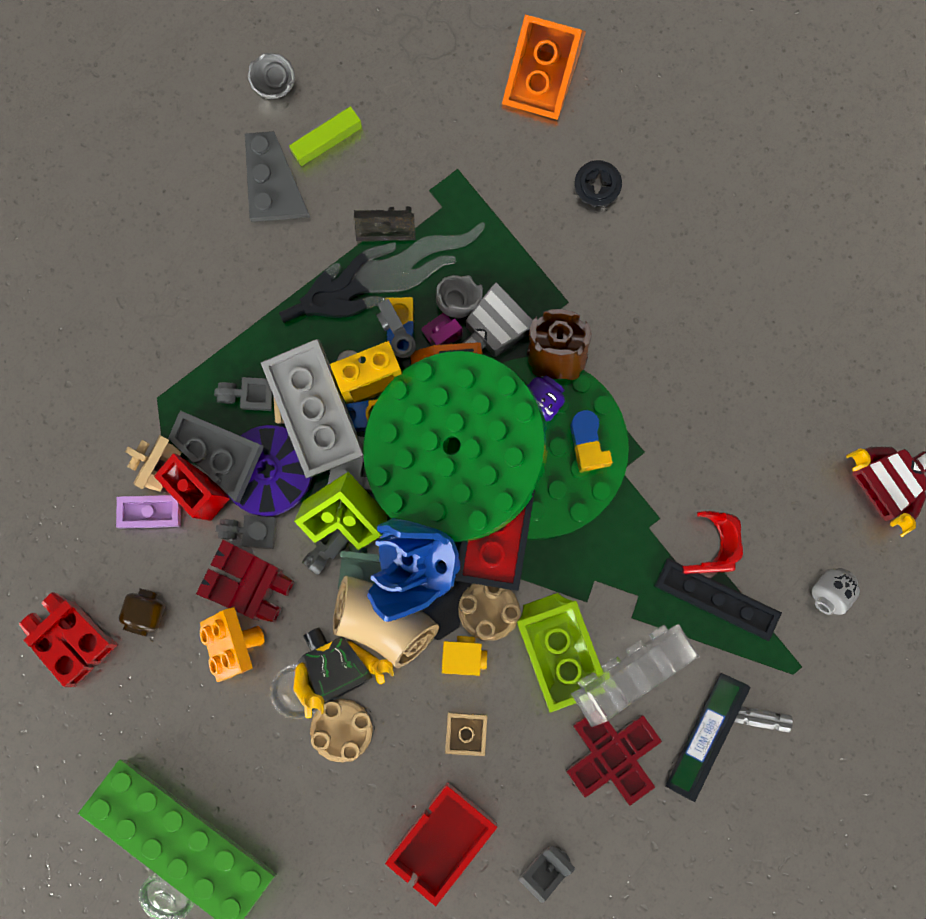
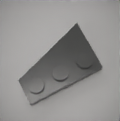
M275 132L245 133L249 218L251 222L309 218L310 215Z
M182 411L179 412L168 437L193 463H196L204 470L209 478L220 485L235 502L240 503L264 448L263 445Z

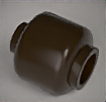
M140 588L138 594L129 593L126 595L119 615V622L124 625L123 630L147 636L148 632H155L158 629L165 608L164 603L156 599L158 593Z

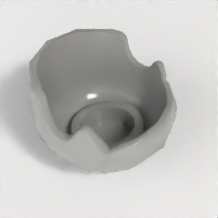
M264 53L250 63L248 80L252 89L260 96L278 99L286 95L294 86L295 72L291 62L281 54Z
M469 275L445 277L436 287L437 306L444 314L456 319L468 317L480 303L483 296L482 285H476Z

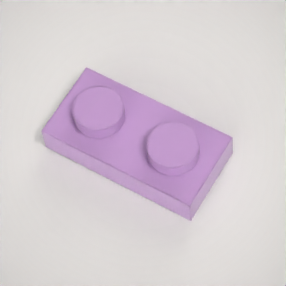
M172 495L117 497L116 527L119 529L181 527V505Z

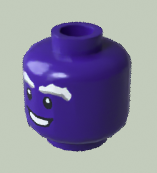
M547 375L543 378L535 377L528 386L540 404L545 421L548 422L554 418L564 405L565 397L562 393L565 390Z

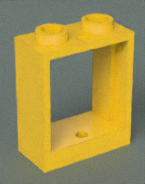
M389 341L330 364L346 404L366 401L381 395L387 385L396 376L402 374ZM365 357V363H360L359 358Z

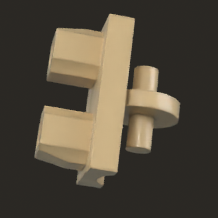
M159 435L148 456L145 455L150 445L148 442L141 440L136 450L128 446L125 452L133 457L127 467L136 471L141 461L144 462L134 481V485L141 489L145 486L160 492L163 486L154 477L157 471L153 470L159 459L166 462L173 453L180 456L182 452L168 443L169 439Z

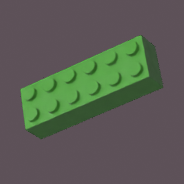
M119 759L78 813L214 919H245L277 875L127 760Z

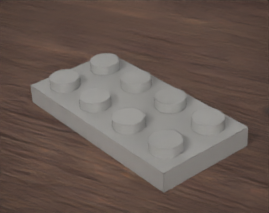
M319 339L261 362L306 478L313 477L363 456V447Z

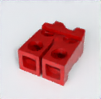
M52 592L41 603L50 615L42 621L36 613H30L19 625L27 635L23 641L32 648L63 687H75L95 668L92 664L98 665L118 644L110 636H107L76 602L66 600L60 594Z

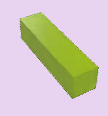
M350 106L290 144V151L302 167L362 129L361 120Z

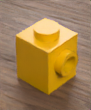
M457 636V642L444 641L442 673L480 676V669L487 668L488 650H481L482 644L475 643L476 637Z

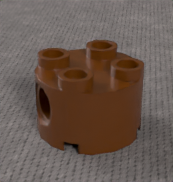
M552 309L543 312V317H540L538 320L537 317L533 319L529 329L530 343L527 357L528 363L532 367V373L535 376L544 377L547 375L552 379L575 380L580 376L588 360L587 353L592 336L590 325L586 320L585 324L579 320L580 315L565 309Z

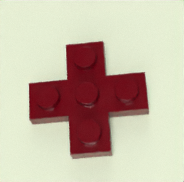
M597 707L572 725L591 752L565 771L585 798L609 780L613 782L629 806L655 788V785L637 760L660 744L662 740L644 715L639 716L619 732H616L600 708Z

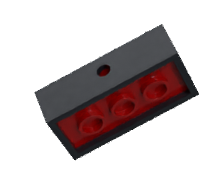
M535 489L532 493L533 497L526 507L506 526L483 538L461 541L459 553L460 570L456 574L455 581L519 591Z

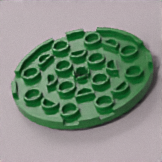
M454 351L435 354L415 362L404 369L401 375L396 376L387 385L370 414L363 447L364 467L370 488L381 508L391 519L411 521L435 528L446 533L454 542L472 541L488 536L503 528L517 517L533 497L532 493L536 488L539 478L543 476L548 451L546 450L545 433L547 427L540 404L527 383L506 365L488 356L473 352ZM458 438L461 443L459 451L454 455L448 454L447 445L450 441L449 439Z
M528 357L502 363L518 374L527 385L533 378L537 377L532 373ZM584 369L575 380L553 379L564 388L565 391L562 394L565 397V403L551 421H545L547 431H545L546 450L548 451L543 476L539 478L535 488L527 539L558 537L587 525L610 504L623 481L629 453L628 434L623 415L610 392L601 382ZM589 410L597 415L599 419L597 434L601 452L610 450L613 462L610 467L579 472L570 427L574 416L578 412ZM458 438L449 439L450 441L447 445L448 454L454 455L459 451L461 443Z

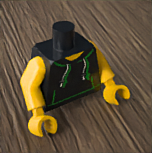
M320 627L303 635L310 652L304 654L298 661L299 664L295 668L293 690L304 706L305 717L311 718L312 709H318L321 714H324V705L366 684L372 678L371 674H375L377 683L383 684L385 680L382 673L387 672L394 676L393 665L386 659L379 660L352 641H346L344 637H338L327 642Z

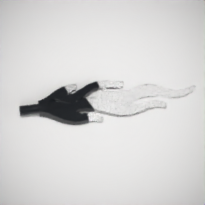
M481 222L470 232L463 235L424 237L402 253L384 260L373 261L377 257L387 255L396 250L395 242L370 248L354 258L343 273L334 280L341 270V265L336 263L327 268L316 279L308 293L299 299L301 303L279 312L283 323H286L304 314L307 317L347 318L371 307L378 306L377 304L384 301V298L381 296H370L357 301L350 300L361 294L399 292L417 286L443 265L455 264L456 257L440 256L418 269H411L418 261L435 252L465 247L481 234L485 224Z

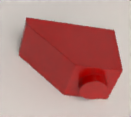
M175 453L171 455L154 475L192 518L212 521L230 500V497L208 475Z

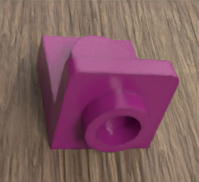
M444 313L422 327V333L432 346L453 344L463 337L462 327L457 320L453 319L451 321L449 316Z

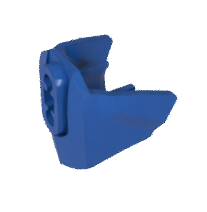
M396 518L377 525V531L382 536L376 540L375 545L379 546V560L382 571L371 575L370 580H373L375 583L368 590L367 597L374 611L383 621L391 622L422 610L454 586L455 575L460 570V560L454 540L450 536L435 528Z

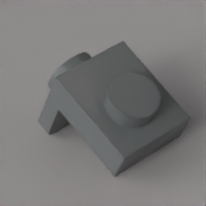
M550 846L540 852L518 880L542 903L548 899L566 876L573 873L575 867L570 863L569 856L563 850Z

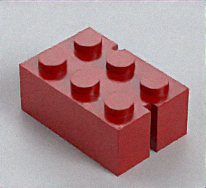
M449 782L444 785L430 803L428 809L432 812L430 813L425 809L385 862L390 869L407 883L412 878L413 873H415L418 877L414 881L413 888L435 907L498 828L497 822Z

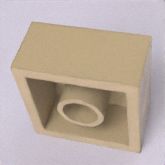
M448 712L445 754L485 756L487 715Z

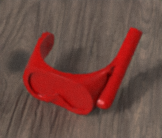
M715 511L697 512V517H706L716 525L721 540L720 551L712 562L708 561L701 563V565L682 566L683 573L734 571L736 569L735 563L739 562L743 556L741 522L739 518L733 514Z

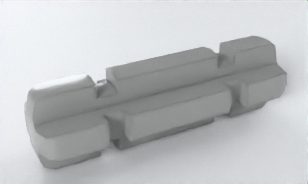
M742 706L734 722L740 724L746 722V725L774 729L775 727L778 731L790 732L793 717L781 713L776 715L775 712L748 708L747 710L746 707Z

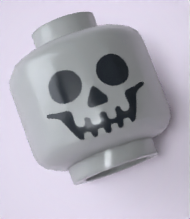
M844 568L826 570L812 588V596L816 601V607L828 615L832 613L836 615L845 614L860 595L858 579L853 573Z

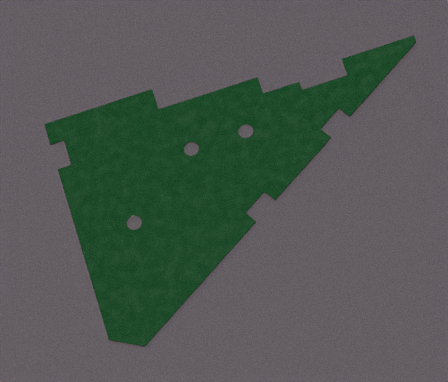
M456 169L429 190L442 206L441 209L409 233L393 217L324 270L335 280L343 273L352 260L363 252L369 262L361 268L355 279L364 285L370 293L355 296L350 301L363 299L367 306L365 311L347 318L307 317L304 314L283 323L279 312L301 303L299 299L308 293L316 279L324 272L322 271L157 397L161 436L168 439L180 411L239 436L252 428L264 425L286 428L284 423H275L274 396L272 411L243 410L240 408L241 397L236 398L234 404L217 402L214 390L218 388V383L236 384V389H241L242 377L267 379L261 362L316 339L321 341L329 364L336 362L339 355L346 350H353L359 353L387 342V330L383 329L376 316L381 312L377 304L385 301V298L413 297V338L416 343L415 351L430 347L432 345L422 333V327L443 313L436 303V287L443 278L448 276H471L476 285L481 284L483 287L482 299L491 287L497 283L532 320L536 317L537 320L543 317V312L562 309L569 302L459 169ZM468 317L456 319L462 327L463 337L453 344H461L472 335L466 328V319ZM529 336L496 357L492 356L485 347L482 349V355L493 358L500 363L527 357L530 343ZM395 355L401 372L411 366V357L399 358ZM360 357L361 363H365L366 358ZM376 396L369 400H377L379 396ZM365 431L357 432V435L365 437ZM627 431L629 443L628 467L643 455L645 451ZM183 452L181 453L180 457L185 459L190 464L198 466L196 463H193ZM266 464L265 470L261 471V473L268 478L270 477V471L275 470V468ZM364 467V470H363V475H362V477H367V476H366V472H365V467ZM330 470L313 476L309 490L300 501L301 503L328 485ZM625 475L621 486L610 504L587 525L558 537L527 539L521 580L584 602H588L594 581L638 596L632 619L792 675L802 668L801 664L774 632L770 641H766L654 587L666 559L669 558L675 562L676 560L649 529L661 518ZM368 492L369 495L377 502V500L374 497V494ZM718 572L711 578L740 592L725 572Z

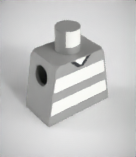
M495 283L466 319V328L472 335L463 343H481L482 349L485 347L492 356L496 357L528 337L533 320Z

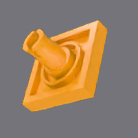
M235 607L222 610L200 622V638L202 643L207 646L210 656L209 668L216 677L217 682L230 679L253 669L247 649L264 644V634L259 626L242 631Z

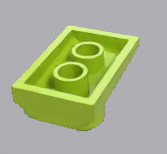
M555 593L523 605V612L517 624L549 712L551 713L609 692V686L577 601L569 600L559 593Z

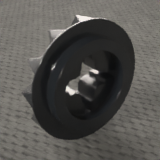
M594 160L584 164L578 170L574 181L575 193L579 195L582 203L586 202L592 205L593 208L603 205L606 207L617 199L622 188V178L617 168L609 162ZM598 174H601V183L606 185V187H601L598 194H595L594 185L590 183H594L596 178H598Z

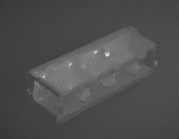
M679 624L669 629L665 625L660 626L648 634L651 640L644 644L640 640L626 649L628 655L620 660L619 656H616L603 664L602 667L605 671L596 676L595 672H592L578 681L580 688L572 692L571 695L591 727L608 721L699 657Z

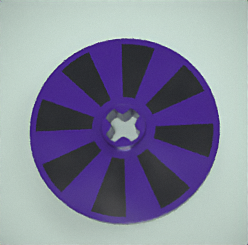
M264 425L243 433L241 437L263 445L264 448L240 503L235 502L232 498L231 500L246 512L258 516H274L289 511L304 498L313 477H305L287 429L275 425ZM266 464L275 468V470L270 471V477L268 478L261 473V471L265 470Z

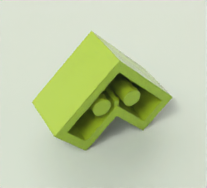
M347 472L304 500L294 522L314 543L339 529L360 550L382 536L377 531V525L386 522L388 515L358 481Z

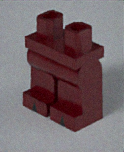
M222 540L210 565L239 578L240 581L233 580L208 568L196 595L227 608L235 607L236 612L253 620L259 621L261 619L275 623L282 608L269 602L273 591L288 596L295 582L283 574L284 570L228 541Z

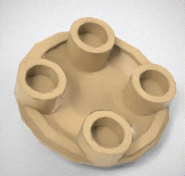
M472 584L463 592L458 604V616L463 627L472 636L481 640L495 641L506 637L515 628L521 615L515 594L511 590Z
M336 699L324 705V714L317 710L311 721L310 736L313 748L330 761L343 763L356 760L358 756L365 752L371 742L373 727L370 716L361 705L353 700Z

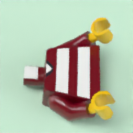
M893 447L860 448L847 454L846 458L852 457L856 462V467L852 468V474L885 521L894 519L890 522V525L892 527L897 524L900 525L902 528L901 537L916 528L915 521L926 500V476L924 475L926 472V451H922L913 458L906 449L897 452Z

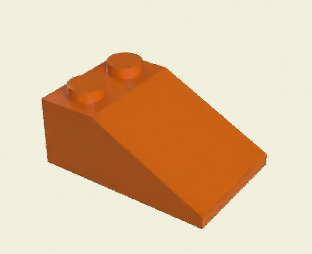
M525 14L502 104L558 120L579 59L586 31Z

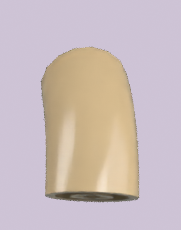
M344 576L335 603L333 616L334 635L346 637L366 645L390 661L395 668H400L415 659L438 633V624L422 610L391 622L383 621L374 611L367 597L368 590L372 587L373 583Z

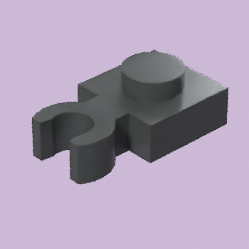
M336 529L314 543L317 547L305 556L302 563L318 575L325 567L329 557L334 559L337 554L346 549L349 540L339 529Z

